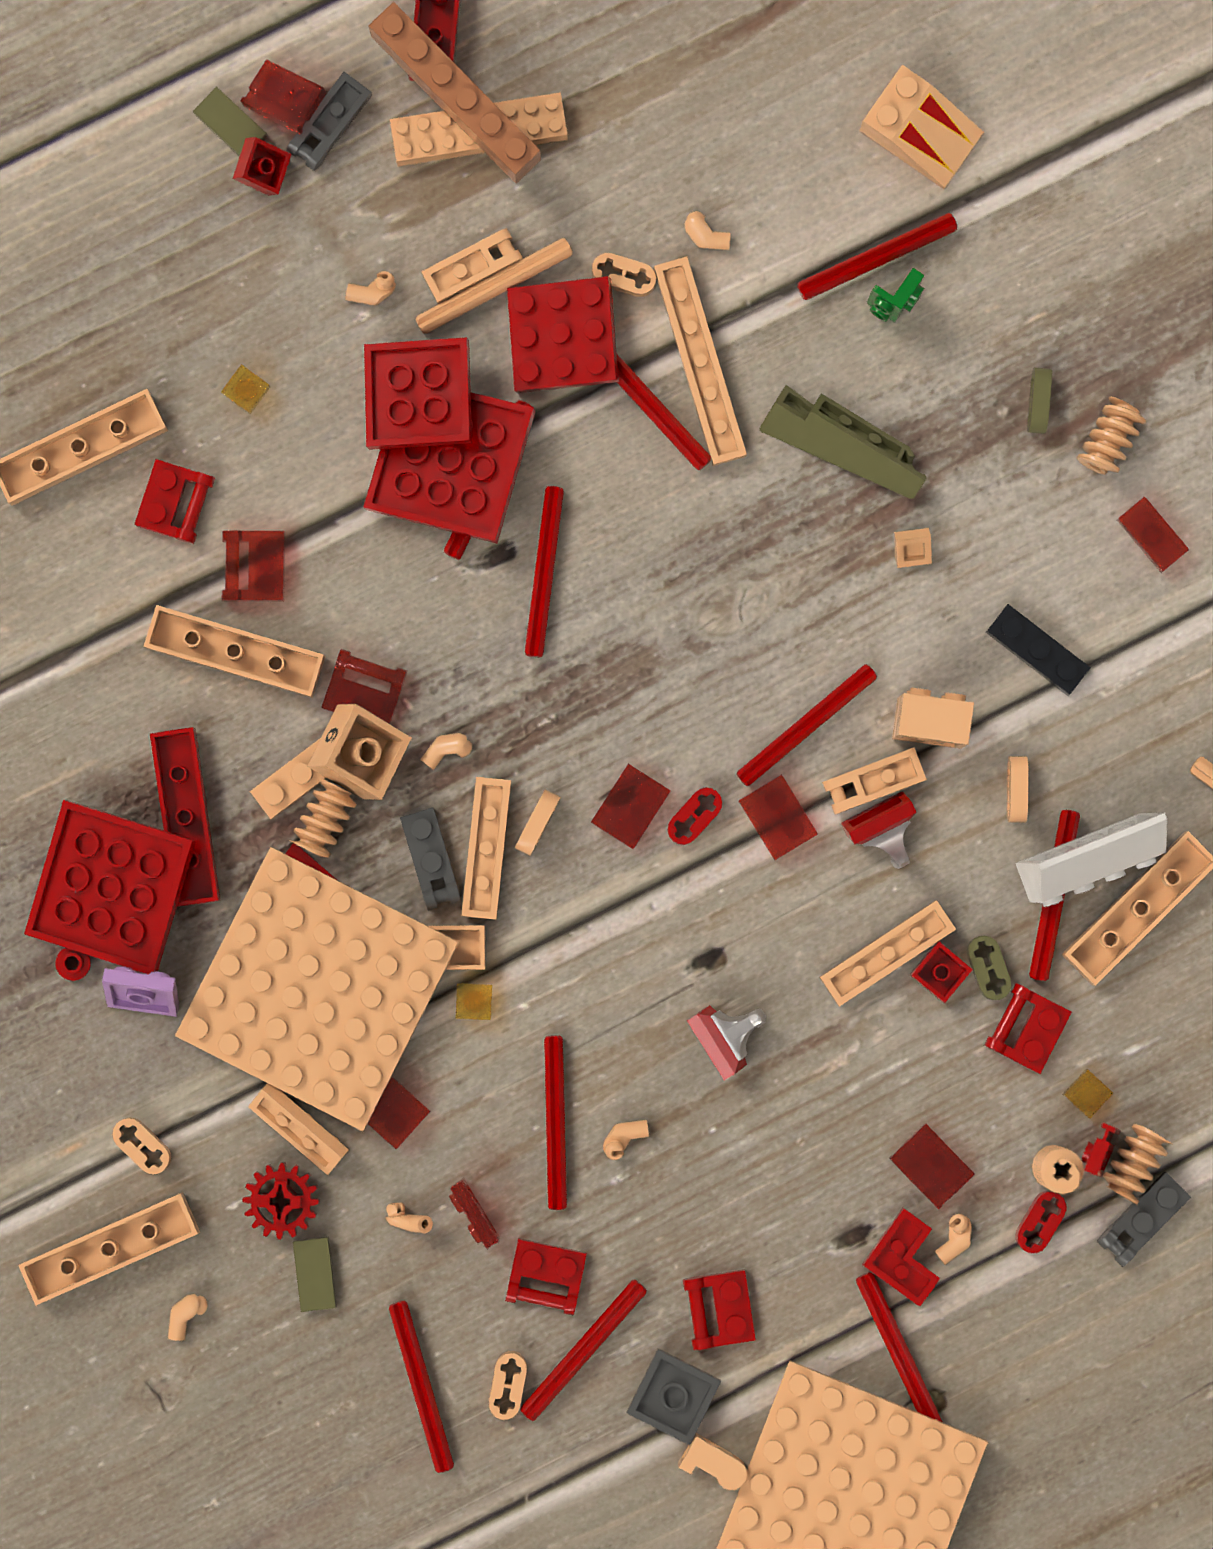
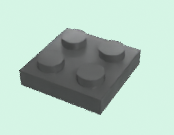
M658 1348L626 1412L690 1445L721 1383V1379Z

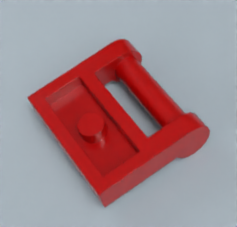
M155 459L134 525L194 544L197 537L194 531L208 489L213 487L215 477ZM189 481L195 483V487L181 528L174 527L173 523L186 483Z
M1015 983L1011 991L1014 995L993 1036H988L984 1046L1041 1074L1072 1011ZM1028 1001L1034 1004V1007L1012 1048L1004 1043L1025 1002Z
M518 1238L505 1301L516 1303V1300L552 1307L564 1310V1314L574 1316L587 1252ZM521 1276L569 1286L568 1294L563 1296L519 1286Z
M745 1269L683 1279L684 1290L688 1291L695 1336L692 1339L693 1350L756 1341ZM711 1286L719 1334L714 1335L708 1334L702 1288Z

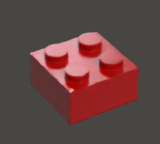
M257 137L246 138L232 179L268 196L279 195L292 154Z
M938 941L909 975L942 1003H946L973 969Z

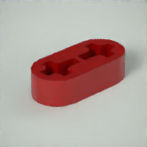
M707 787L696 791L670 820L667 828L670 839L679 845L693 842L720 812L722 808L720 794L716 790ZM711 794L715 798L712 803L715 810L711 812L707 809L698 817L694 813L700 806V801L697 798L700 795L706 798ZM692 816L696 820L689 828L692 835L689 838L685 835L680 838L676 837L675 832L677 828L674 826L675 822L684 823Z
M1051 1190L1039 1193L1019 1224L1015 1238L1018 1246L1025 1252L1039 1253L1043 1251L1064 1218L1067 1206L1064 1198L1059 1193ZM1053 1197L1056 1198L1055 1206L1059 1208L1056 1214L1050 1212L1044 1221L1040 1220L1045 1211V1208L1041 1206L1044 1199L1050 1201ZM1039 1222L1042 1224L1037 1232L1038 1237L1041 1238L1038 1244L1032 1242L1029 1246H1026L1027 1238L1023 1236L1026 1230L1032 1232Z

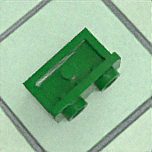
M912 268L894 296L878 285H875L867 300V304L871 306L870 312L882 321L887 322L890 319L895 323L904 309L911 312L925 289L920 284L925 275Z

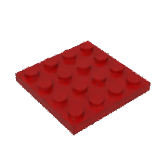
M471 392L472 443L380 449L363 508L375 513L498 544L536 410L533 407Z
M63 800L24 934L148 975L151 972H158L196 840L73 801Z

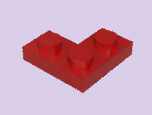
M902 1207L862 1265L920 1307L941 1278L912 1258L932 1228Z

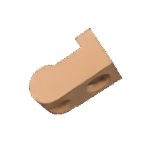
M698 1433L695 1434L691 1444H688L678 1462L679 1468L689 1474H692L697 1466L716 1477L719 1484L727 1490H736L742 1487L747 1478L746 1467L739 1457Z

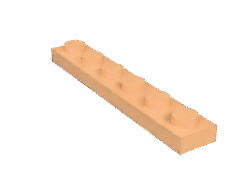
M688 257L654 266L655 275L712 464L716 466L746 457L747 453Z

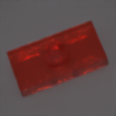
M1145 496L1117 519L1118 523L1160 573L1190 550Z

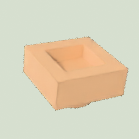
M929 528L894 532L897 568L932 564Z

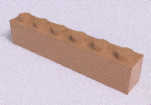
M394 1L368 25L371 37L516 184L541 161L540 149Z

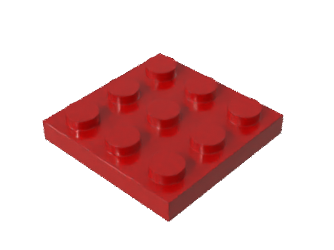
M610 277L507 288L515 392L524 393L619 382Z
M467 337L364 344L366 447L369 450L472 443L470 345Z

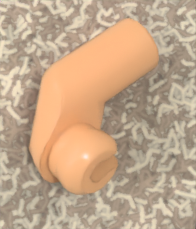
M691 212L687 216L685 230L696 246L705 249L729 250L730 233L713 232L701 212Z
M382 271L377 274V278L367 287L349 283L346 291V300L367 305H378L393 293L396 287L394 276L390 272Z
M461 733L440 735L420 760L434 770L445 755L457 754L462 758L468 756L472 751V743L467 740L466 735Z
M647 1120L614 1125L604 1140L603 1150L606 1156L611 1160H618L624 1155V1150L631 1139L649 1137Z
M402 1202L390 1203L386 1207L388 1216L385 1218L391 1226L414 1233H427L433 1227L432 1219L429 1216L405 1214V1205Z
M955 1214L950 1218L949 1241L935 1250V1253L944 1265L963 1253L971 1245L972 1224L970 1219L963 1214Z
M195 1294L186 1295L172 1307L168 1339L185 1340L187 1321L196 1314L203 1315L207 1310V1300L203 1296H196Z

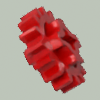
M281 1162L278 1170L275 1171L274 1167L268 1164L266 1165L267 1175L264 1176L257 1171L253 1174L257 1183H247L245 1186L252 1194L242 1198V1202L251 1204V1208L244 1214L245 1216H255L256 1220L253 1222L252 1228L263 1225L265 1227L263 1236L265 1237L272 1230L276 1231L277 1240L283 1238L284 1231H288L292 1238L296 1237V1227L299 1226L306 1230L309 1227L305 1220L306 1217L315 1219L317 1213L311 1210V1206L318 1205L320 1199L313 1198L311 1193L316 1191L318 1186H308L306 1182L311 1175L307 1173L302 1177L299 1176L298 1165H295L291 1171H288L286 1163ZM275 1178L274 1188L269 1193H259L262 1186L268 1180ZM289 1179L300 1186L303 1194H297L290 1187ZM281 1189L284 1192V1198L290 1199V1203L284 1206L282 1212L279 1209V1204L273 1203L272 1200L279 1195ZM260 1208H266L273 1215V1222L269 1221L262 1214ZM303 1208L301 1215L296 1220L287 1223L288 1214L291 1210Z

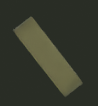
M1033 368L1027 419L1028 433L1046 434L1050 409L1052 369Z
M975 937L968 944L967 957L973 969L978 988L987 999L1001 1000L1008 995L1012 985L1000 947L992 937ZM983 941L985 946L991 945L993 951L988 954L991 965L987 967L982 957H975L974 951L979 949L978 943ZM992 969L995 978L1003 979L1004 985L999 987V994H995L993 990L986 989L985 984L990 982L988 970Z

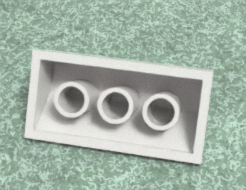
M1139 813L1015 863L1029 902L1042 903L1043 907L1051 906L1063 901L1062 895L1073 890L1075 894L1083 893L1095 887L1093 882L1105 878L1106 882L1125 876L1124 869L1136 865L1137 869H1141L1157 862L1155 857L1166 853L1167 818L1165 813Z

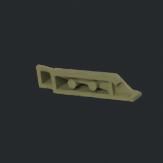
M785 385L760 426L762 433L910 499L916 496L927 479L925 474H921L914 469L912 462L915 456L909 446L822 393L813 405L792 388Z

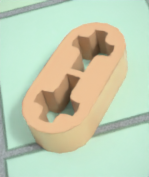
M612 253L600 254L595 258L592 265L593 278L602 277V271L598 267L605 266L607 262L613 263L615 271L622 272V276L616 274L609 275L613 290L636 297L647 296L654 290L656 275L651 266ZM640 272L646 273V279L651 282L643 284L641 289L636 288L635 281L626 278V274L638 276Z
M1009 756L1007 764L1008 822L1026 823L1028 816L1027 756Z
M546 789L544 790L515 849L531 856L561 797Z
M130 1117L122 1119L115 1125L112 1133L114 1142L143 1171L148 1174H158L168 1168L171 1162L170 1150L140 1120ZM134 1125L137 1128L135 1136L142 1142L139 1146L131 1139L126 1142L122 1140L124 1132L121 1128L123 1126L129 1128ZM144 1146L152 1152L159 1149L163 1153L160 1157V1160L163 1162L161 1166L158 1164L149 1166L147 1164L149 1156L142 1150Z
M515 1351L503 1353L495 1365L489 1409L496 1418L501 1420L513 1418L518 1413L521 1405L527 1363L525 1358ZM509 1359H515L516 1366L521 1367V1372L513 1374L512 1383L505 1382L507 1373L505 1369H501V1364H508ZM504 1388L511 1389L509 1399L515 1402V1406L508 1407L507 1412H501L500 1405L495 1404V1399L502 1398Z

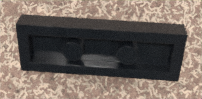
M1009 604L1005 606L986 631L989 636L1067 696L1072 693L1091 668Z

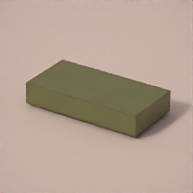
M217 86L193 110L194 115L239 157L246 138L257 137L264 140L268 136L260 126Z
M329 1237L293 1241L301 1312L336 1308Z

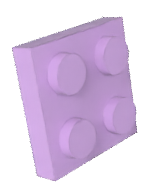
M116 967L114 970L104 969L102 984L107 1007L177 1017L179 1000L175 978H170L168 974L162 972H151L149 975L135 973L134 970L127 967Z

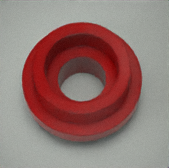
M64 948L56 957V970L66 980H80L90 971L91 958L89 955ZM72 956L76 957L79 961V965L75 970H71L67 966V960Z

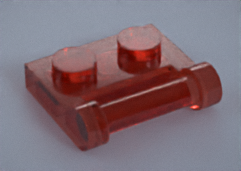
M222 531V542L226 543L225 590H221V601L284 602L285 532ZM240 543H249L248 590L239 589Z
M341 649L321 708L334 712L338 704H357L388 724H391L408 670L399 667L396 670L351 656L350 651ZM349 669L392 683L389 693L344 679L346 670Z

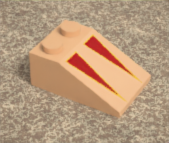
M904 65L899 68L862 121L860 132L943 189L949 184L984 133L935 87Z

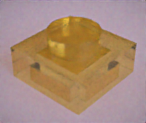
M241 364L221 393L248 414H251L269 390L270 385Z
M457 983L456 1019L491 1020L493 985Z
M1085 1069L1062 1095L1087 1118L1091 1119L1114 1093L1093 1073Z

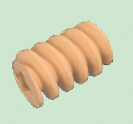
M1112 396L1109 397L1112 405H1105L1102 410L1105 417H1099L1096 421L1099 429H1093L1089 434L1093 442H1085L1083 445V450L1087 454H1079L1076 458L1088 469L1106 475L1108 471L1117 473L1120 471V468L1113 462L1114 459L1126 460L1127 457L1120 451V448H1132L1133 444L1126 438L1127 435L1138 436L1140 432L1133 426L1134 422L1145 424L1146 422L1136 408Z
M320 778L319 782L326 790H314L313 795L318 799L319 804L307 803L306 807L313 815H301L300 820L307 827L306 829L294 828L293 831L300 840L289 841L320 857L329 858L331 853L324 845L337 844V840L331 835V832H343L344 829L337 820H349L350 816L344 810V807L355 808L357 804L350 797L352 793Z
M1133 1124L1132 1129L1138 1137L1126 1136L1124 1140L1131 1149L1119 1148L1117 1153L1123 1159V1162L1112 1160L1110 1165L1116 1171V1174L1105 1172L1103 1177L1109 1184L1106 1187L1138 1205L1139 1200L1134 1196L1133 1192L1145 1193L1146 1188L1140 1180H1153L1154 1177L1147 1168L1159 1169L1161 1165L1156 1160L1155 1155L1166 1157L1168 1152L1164 1149L1162 1143H1172L1142 1125Z
M1050 1145L1039 1150L1033 1159V1175L1037 1183L1060 1194L1071 1193L1079 1188L1084 1168L1081 1159L1073 1151L1062 1146ZM1055 1163L1060 1164L1059 1168L1062 1173L1059 1176L1055 1174L1056 1169L1053 1167Z

